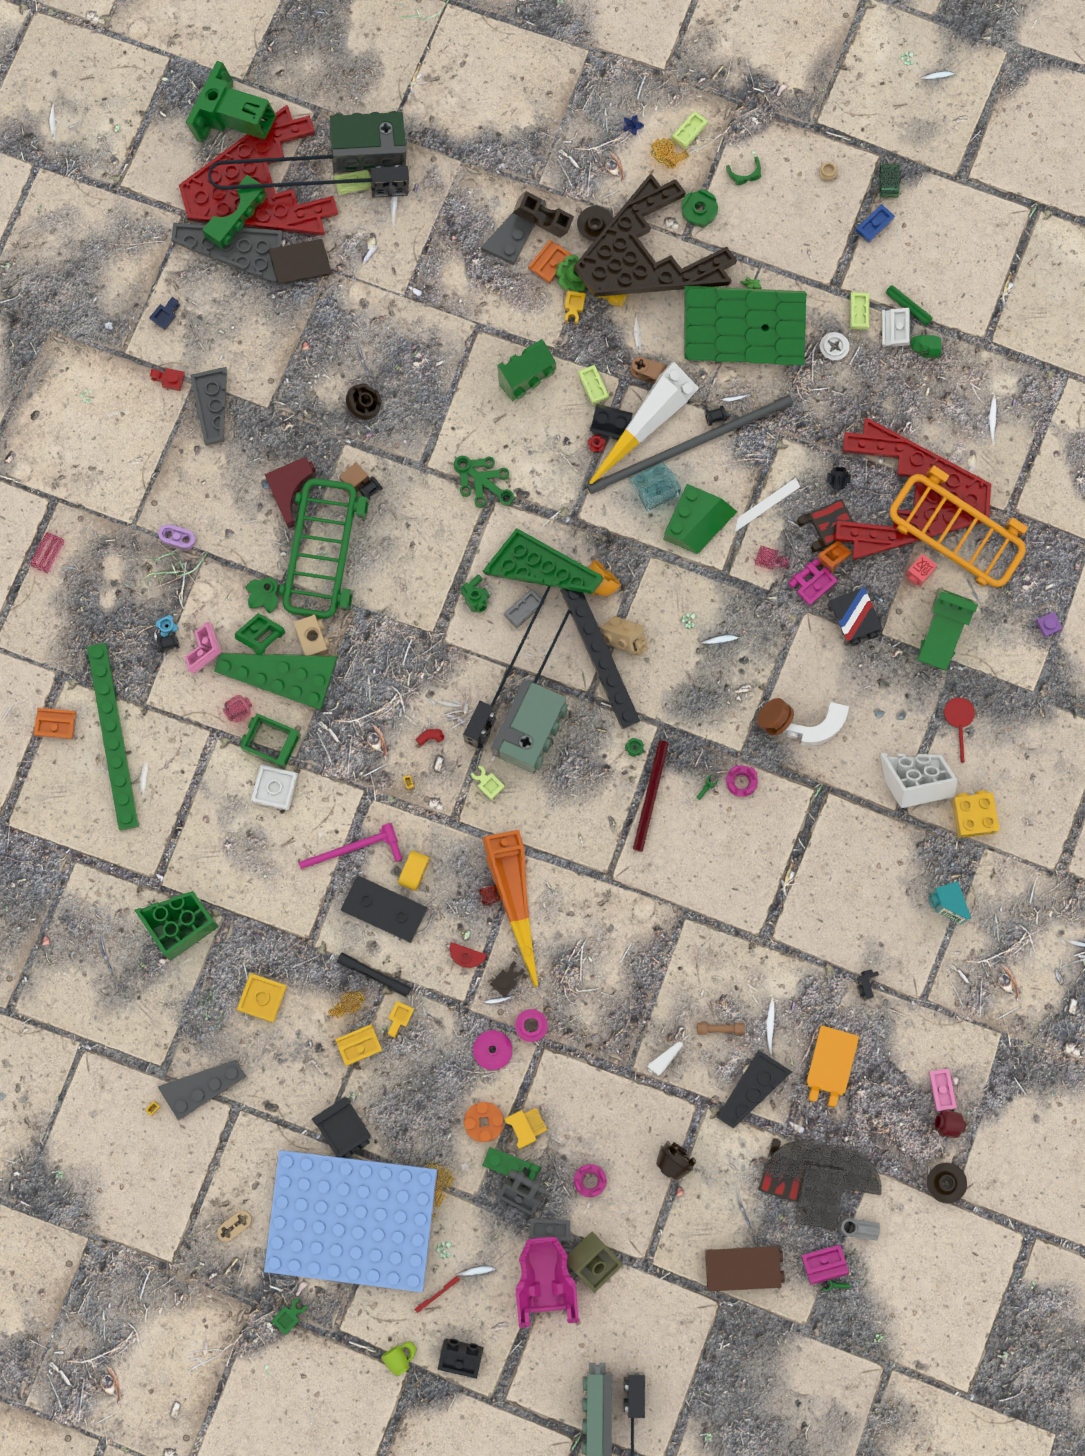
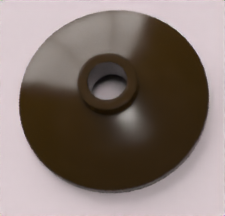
M591 206L580 213L577 219V227L583 237L595 241L613 217L607 209L600 206ZM597 224L599 227L593 228L592 225Z
M940 1163L929 1172L927 1188L931 1196L937 1201L954 1203L965 1194L967 1178L963 1170L957 1165ZM944 1179L949 1181L948 1187L943 1186L942 1182Z

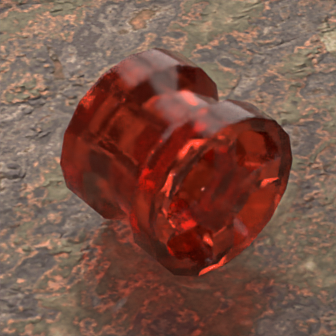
M496 885L478 890L479 895L482 896V906L501 901L500 896L496 892Z

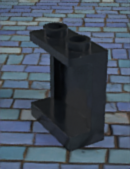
M347 1097L342 1098L312 1118L314 1124L319 1128L336 1155L335 1157L349 1158L353 1155L352 1150L357 1147L362 1149L370 1144L369 1139L372 1136Z

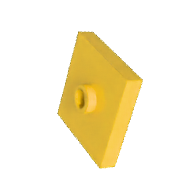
M250 973L236 1010L274 1023L288 986Z

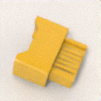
M537 1108L526 1113L520 1110L504 1118L506 1124L512 1125L519 1139L517 1143L519 1150L536 1142L535 1137L547 1131Z

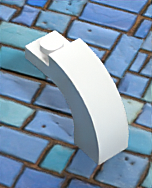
M830 702L826 718L821 724L814 727H805L791 723L783 731V734H787L786 736L792 739L800 737V745L802 746L823 744L840 731L846 720L849 706Z

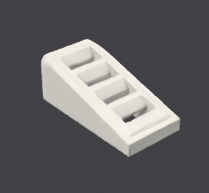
M677 1042L650 1062L647 1068L655 1075L660 1076L683 1047V1043Z

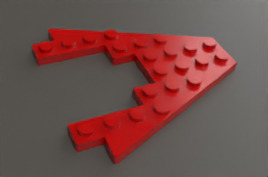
M869 418L864 419L863 434L844 433L842 452L898 458L897 476L911 477L915 474H922L928 477L925 474L933 465L949 475L946 482L940 485L941 487L989 518L991 483ZM915 482L913 509L928 487L922 482ZM930 489L909 523L922 531L943 499V496ZM946 499L925 534L931 538L942 535L959 507ZM897 510L898 516L905 521L912 512L909 510ZM962 510L948 533L969 527L975 517ZM978 520L975 525L981 524L982 522ZM846 521L836 522L835 541L853 543L852 560L922 540L910 532H907L906 535L900 533L896 529L898 525L894 521L893 527Z

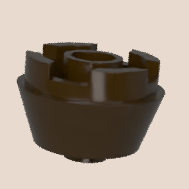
M368 384L355 385L347 392L345 407L348 414L354 419L369 420L374 418L380 411L381 396L377 390L367 386Z
M667 1141L664 1146L660 1147L656 1164L665 1176L680 1180L694 1170L693 1167L696 1164V1159L694 1157L690 1159L686 1154L687 1150L679 1144L673 1142L670 1145V1142Z

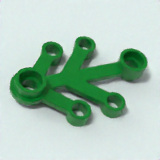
M459 456L455 459L454 469L461 477L460 493L463 497H468L471 494V487L468 485V474L474 478L476 493L474 502L476 507L483 508L486 505L482 485L499 497L502 505L509 506L513 503L514 495L512 491L508 489L501 490L488 480L492 478L507 480L509 478V470L503 467L499 470L478 472L474 469L475 467L482 466L492 469L495 466L493 457L488 456L485 459L470 460L467 456ZM488 460L493 462L491 465L486 464ZM465 463L466 467L461 468L460 464ZM505 471L507 475L501 476L500 473ZM468 488L469 492L463 493L462 490ZM508 496L510 500L504 501L503 498ZM482 499L484 502L478 504L477 500Z

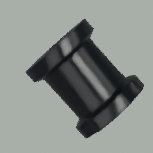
M723 405L714 410H704L708 426H712V423L722 420L723 422L727 421Z
M373 476L370 477V481L365 485L358 487L360 493L369 500L374 493L383 489Z
M175 632L164 638H156L161 654L172 648H180Z

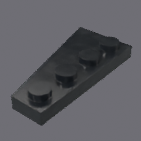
M758 1050L716 1118L731 1128H735L792 1071Z

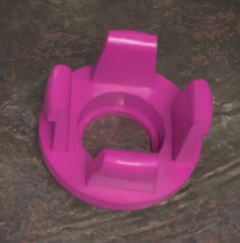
M736 765L729 771L726 777L728 790L737 797L751 795L758 785L757 773L752 767ZM739 775L747 777L749 781L748 786L744 789H739L735 785V778Z
M525 1010L518 1015L515 1021L516 1032L524 1041L536 1042L542 1039L547 1032L548 1024L546 1017L538 1010ZM534 1018L538 1021L539 1026L535 1032L530 1033L525 1030L524 1023L527 1019Z
M594 1164L583 1165L574 1176V1186L584 1197L592 1198L600 1195L607 1184L605 1172ZM591 1173L597 1177L598 1182L594 1188L584 1186L583 1178L586 1174Z

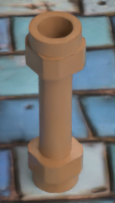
M707 1022L697 1023V1035H707V1033L745 1035V1023L707 1025Z

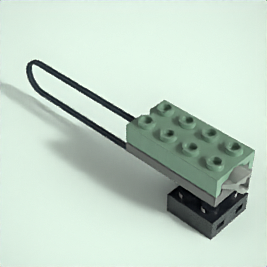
M589 1362V1372H587V1377H583V1391H587V1398H583V1412H587V1419L582 1420V1432L586 1434V1440H582V1455L612 1456V1373L606 1372V1363L595 1365V1363ZM628 1372L623 1382L624 1391H627V1398L623 1399V1411L627 1413L628 1418H631V1456H634V1418H645V1374L643 1372Z

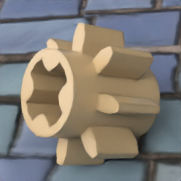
M643 634L633 641L634 651L631 653V656L637 653L639 657L649 649L647 646L649 640Z

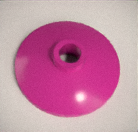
M495 1030L486 1031L474 1043V1058L485 1069H501L511 1059L512 1044L509 1038L502 1032ZM491 1046L496 1047L495 1053L489 1052Z

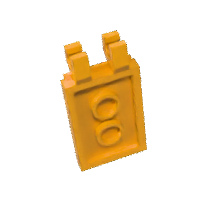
M820 1026L806 1084L811 1087L808 1101L817 1102L819 1090L830 1092L827 1106L836 1107L839 1095L842 1096L846 1092L859 1036Z

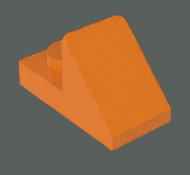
M837 541L819 553L818 561L833 574L839 564L848 559L852 552L840 541Z

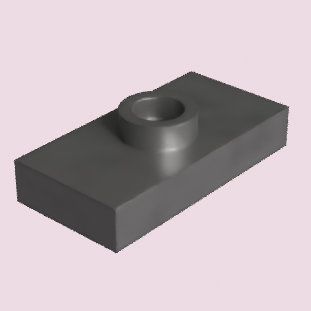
M530 589L504 613V616L518 628L536 612L541 598Z

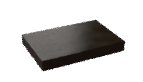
M322 239L271 248L268 251L278 285L332 274Z

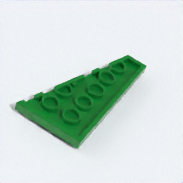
M221 653L218 656L214 672L321 710L338 656Z

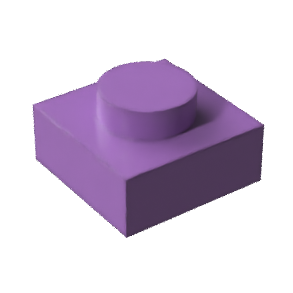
M1054 612L1036 620L1044 638L1063 629Z

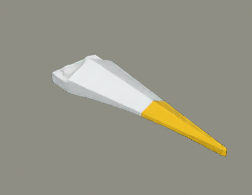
M671 362L659 375L636 414L593 475L589 484H593L663 424L685 405L690 397L699 389L675 362Z

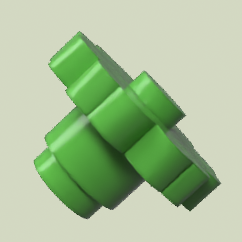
M577 255L567 256L563 259V262L557 264L555 274L559 277L557 284L561 286L562 290L569 289V291L582 292L585 289V284L574 270V265L579 260Z

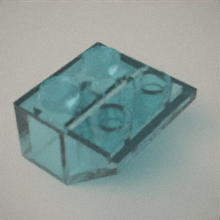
M663 462L630 478L646 511L680 496L681 487L676 477Z

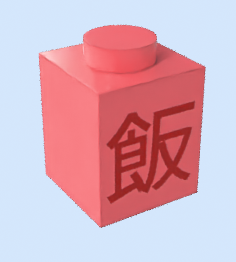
M922 554L906 574L908 581L913 585L921 587L935 571L937 565Z

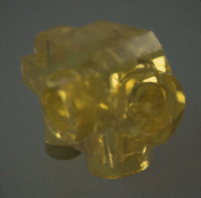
M657 138L650 146L652 148L651 155L658 162L664 163L668 168L674 169L678 162L689 157L686 150L677 155L673 151L675 143L669 138H662L661 140Z
M360 990L353 993L349 991L341 996V1002L331 1008L328 1014L331 1017L336 1016L337 1018L342 1017L348 1012L353 1014L361 1008L360 1005L366 999Z

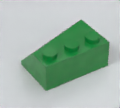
M194 891L134 910L164 956L170 961L219 927Z

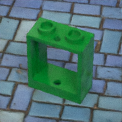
M257 713L255 718L252 717L248 724L250 729L247 735L244 734L240 741L241 749L245 753L285 769L301 734L298 730ZM261 724L288 734L277 759L250 748Z

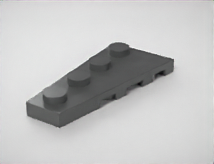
M542 199L541 205L545 207L546 201ZM512 212L484 243L481 251L514 265L535 224Z
M233 1060L158 1086L177 1120H181L246 1078V1075L238 1062Z

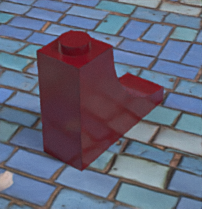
M306 457L264 474L288 529L295 526L292 510L297 492L303 488L308 480L315 478L313 474L316 472L312 461L308 462Z

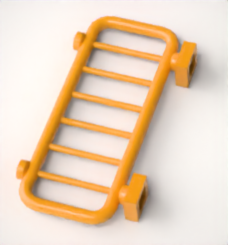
M934 465L925 474L928 477L922 474L911 476L890 507V517L898 525L896 529L904 535L910 532L977 577L975 581L979 585L984 587L986 584L993 587L1004 586L1026 553V546L1017 535L1025 534L1028 527L1013 517L1008 519L1004 527H1002L940 485L946 482L949 475ZM915 482H922L928 487L905 521L898 516L897 510ZM930 489L943 496V499L923 530L920 531L909 522ZM947 499L958 506L959 509L939 540L935 541L926 535L925 532ZM964 510L975 517V519L952 552L943 546L941 542L960 512ZM979 520L990 527V530L971 560L967 562L958 556L957 552ZM996 531L1005 537L1006 540L984 573L972 564L992 532ZM1011 541L1017 545L1018 553L1002 578L995 580L988 574L1008 542Z

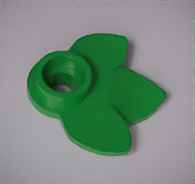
M264 578L262 581L257 579L250 581L245 587L251 593L248 598L249 608L254 609L264 606L268 613H272L278 604V597L276 595L278 591L277 581L273 578ZM268 583L271 585L270 590H266V585Z

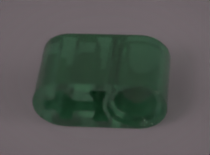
M881 163L879 170V197L898 198L900 165Z

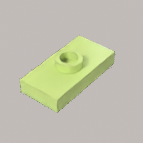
M694 111L672 135L671 139L686 150L708 125V120Z
M361 170L336 175L333 177V180L371 177L368 170ZM371 182L335 184L338 194L341 195L370 189Z
M851 292L850 329H869L870 293Z
M595 365L578 371V376L592 406L609 399L608 392Z

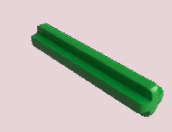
M891 285L886 290V294L903 308H909L910 314L927 326L932 321L933 317L895 286Z

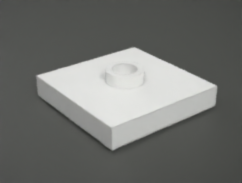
M260 764L251 802L289 811L298 773Z

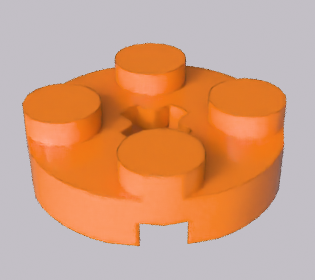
M480 1102L468 1109L465 1114L464 1126L467 1134L475 1141L489 1142L501 1134L504 1119L501 1111L494 1104ZM485 1117H488L487 1122L489 1123V1126H483L481 1128L479 1126V1119H484Z

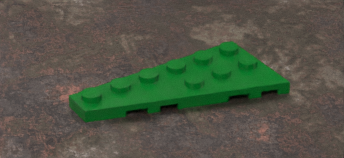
M518 528L514 530L483 570V573L489 576L593 594L604 580L602 575Z

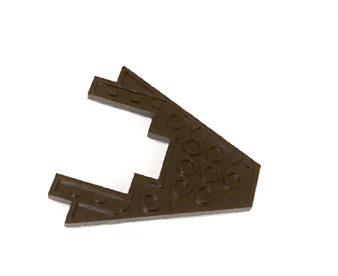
M650 174L574 265V270L594 297L682 290L684 286H728L732 280L724 270L735 265L737 259L726 246L682 269L672 255L655 262L638 239L651 230V227L643 217L685 197L686 192L676 179L660 186L654 176Z

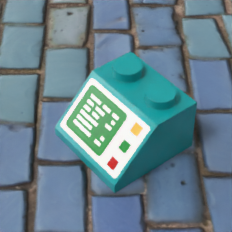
M958 881L937 887L930 893V897H928L929 903L932 908H935L937 913L959 924H965L971 919Z

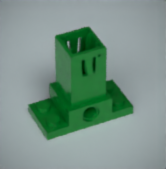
M216 61L186 120V124L195 139L201 143H204L206 137L209 136L211 128L224 132L226 127L265 139L276 118L272 106L267 99L232 89L234 82L225 65L220 61Z
M938 588L931 608L934 614L924 640L921 639L917 661L947 671L950 660L956 653L954 650L964 624H970L978 604L974 600Z

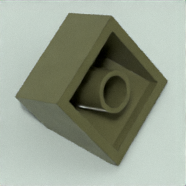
M593 1231L568 1254L567 1265L594 1293L623 1266L619 1259Z

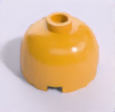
M596 560L588 568L602 575L604 580L591 595L610 596L621 587V583L610 571L604 569L605 566Z

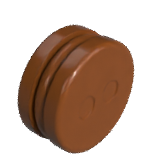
M772 699L760 710L757 724L767 734L771 736L778 735L791 724L794 710L783 699Z

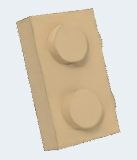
M616 616L600 627L607 645L630 653L634 651L633 641L645 632L643 625Z

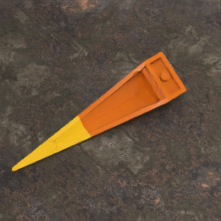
M514 830L484 836L482 840L487 854L488 866L533 986L537 987L538 980L527 901L525 854L520 831Z

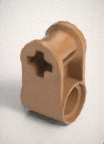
M639 356L632 361L630 373L633 377L654 385L659 375L667 366L661 362Z

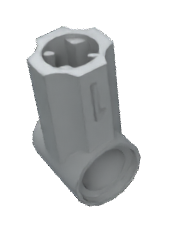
M843 1218L838 1223V1231L843 1236L878 1241L880 1223ZM848 1221L853 1226L850 1233L844 1230V1225Z

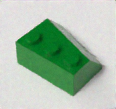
M543 339L525 348L521 356L515 354L510 357V361L504 365L501 362L497 365L499 386L513 402L515 399H521L530 388H536L545 377L549 378L555 373L556 361Z
M686 484L665 530L663 540L699 554L738 511L722 498Z

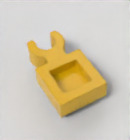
M567 291L564 310L568 312L565 315V323H568L570 317H574L575 324H578V313H583L586 293Z

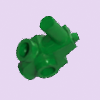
M478 574L469 583L466 582L460 588L465 603L470 610L481 613L487 609L490 595L486 588L476 587L483 580Z

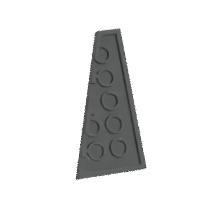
M173 223L172 243L277 284L268 251L271 248L282 247L283 232L281 230L242 228L234 234L231 243L221 249L204 237L202 229L206 225Z

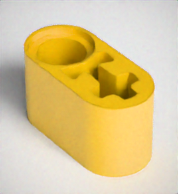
M412 850L402 870L398 884L417 891L429 864L430 857Z

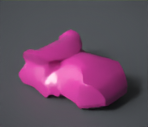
M556 1237L528 1239L519 1258L521 1279L516 1286L519 1328L530 1327L529 1313L567 1310L568 1323H579L576 1283L568 1273V1255Z

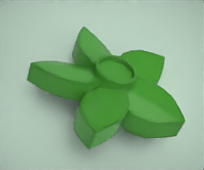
M746 276L745 281H740V284L746 285L747 289L762 288L758 279L751 280Z

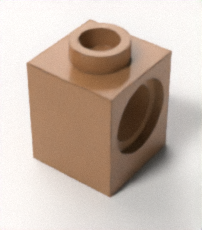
M357 462L339 476L341 482L352 484L357 492L359 491V486L362 487L370 481L367 473Z

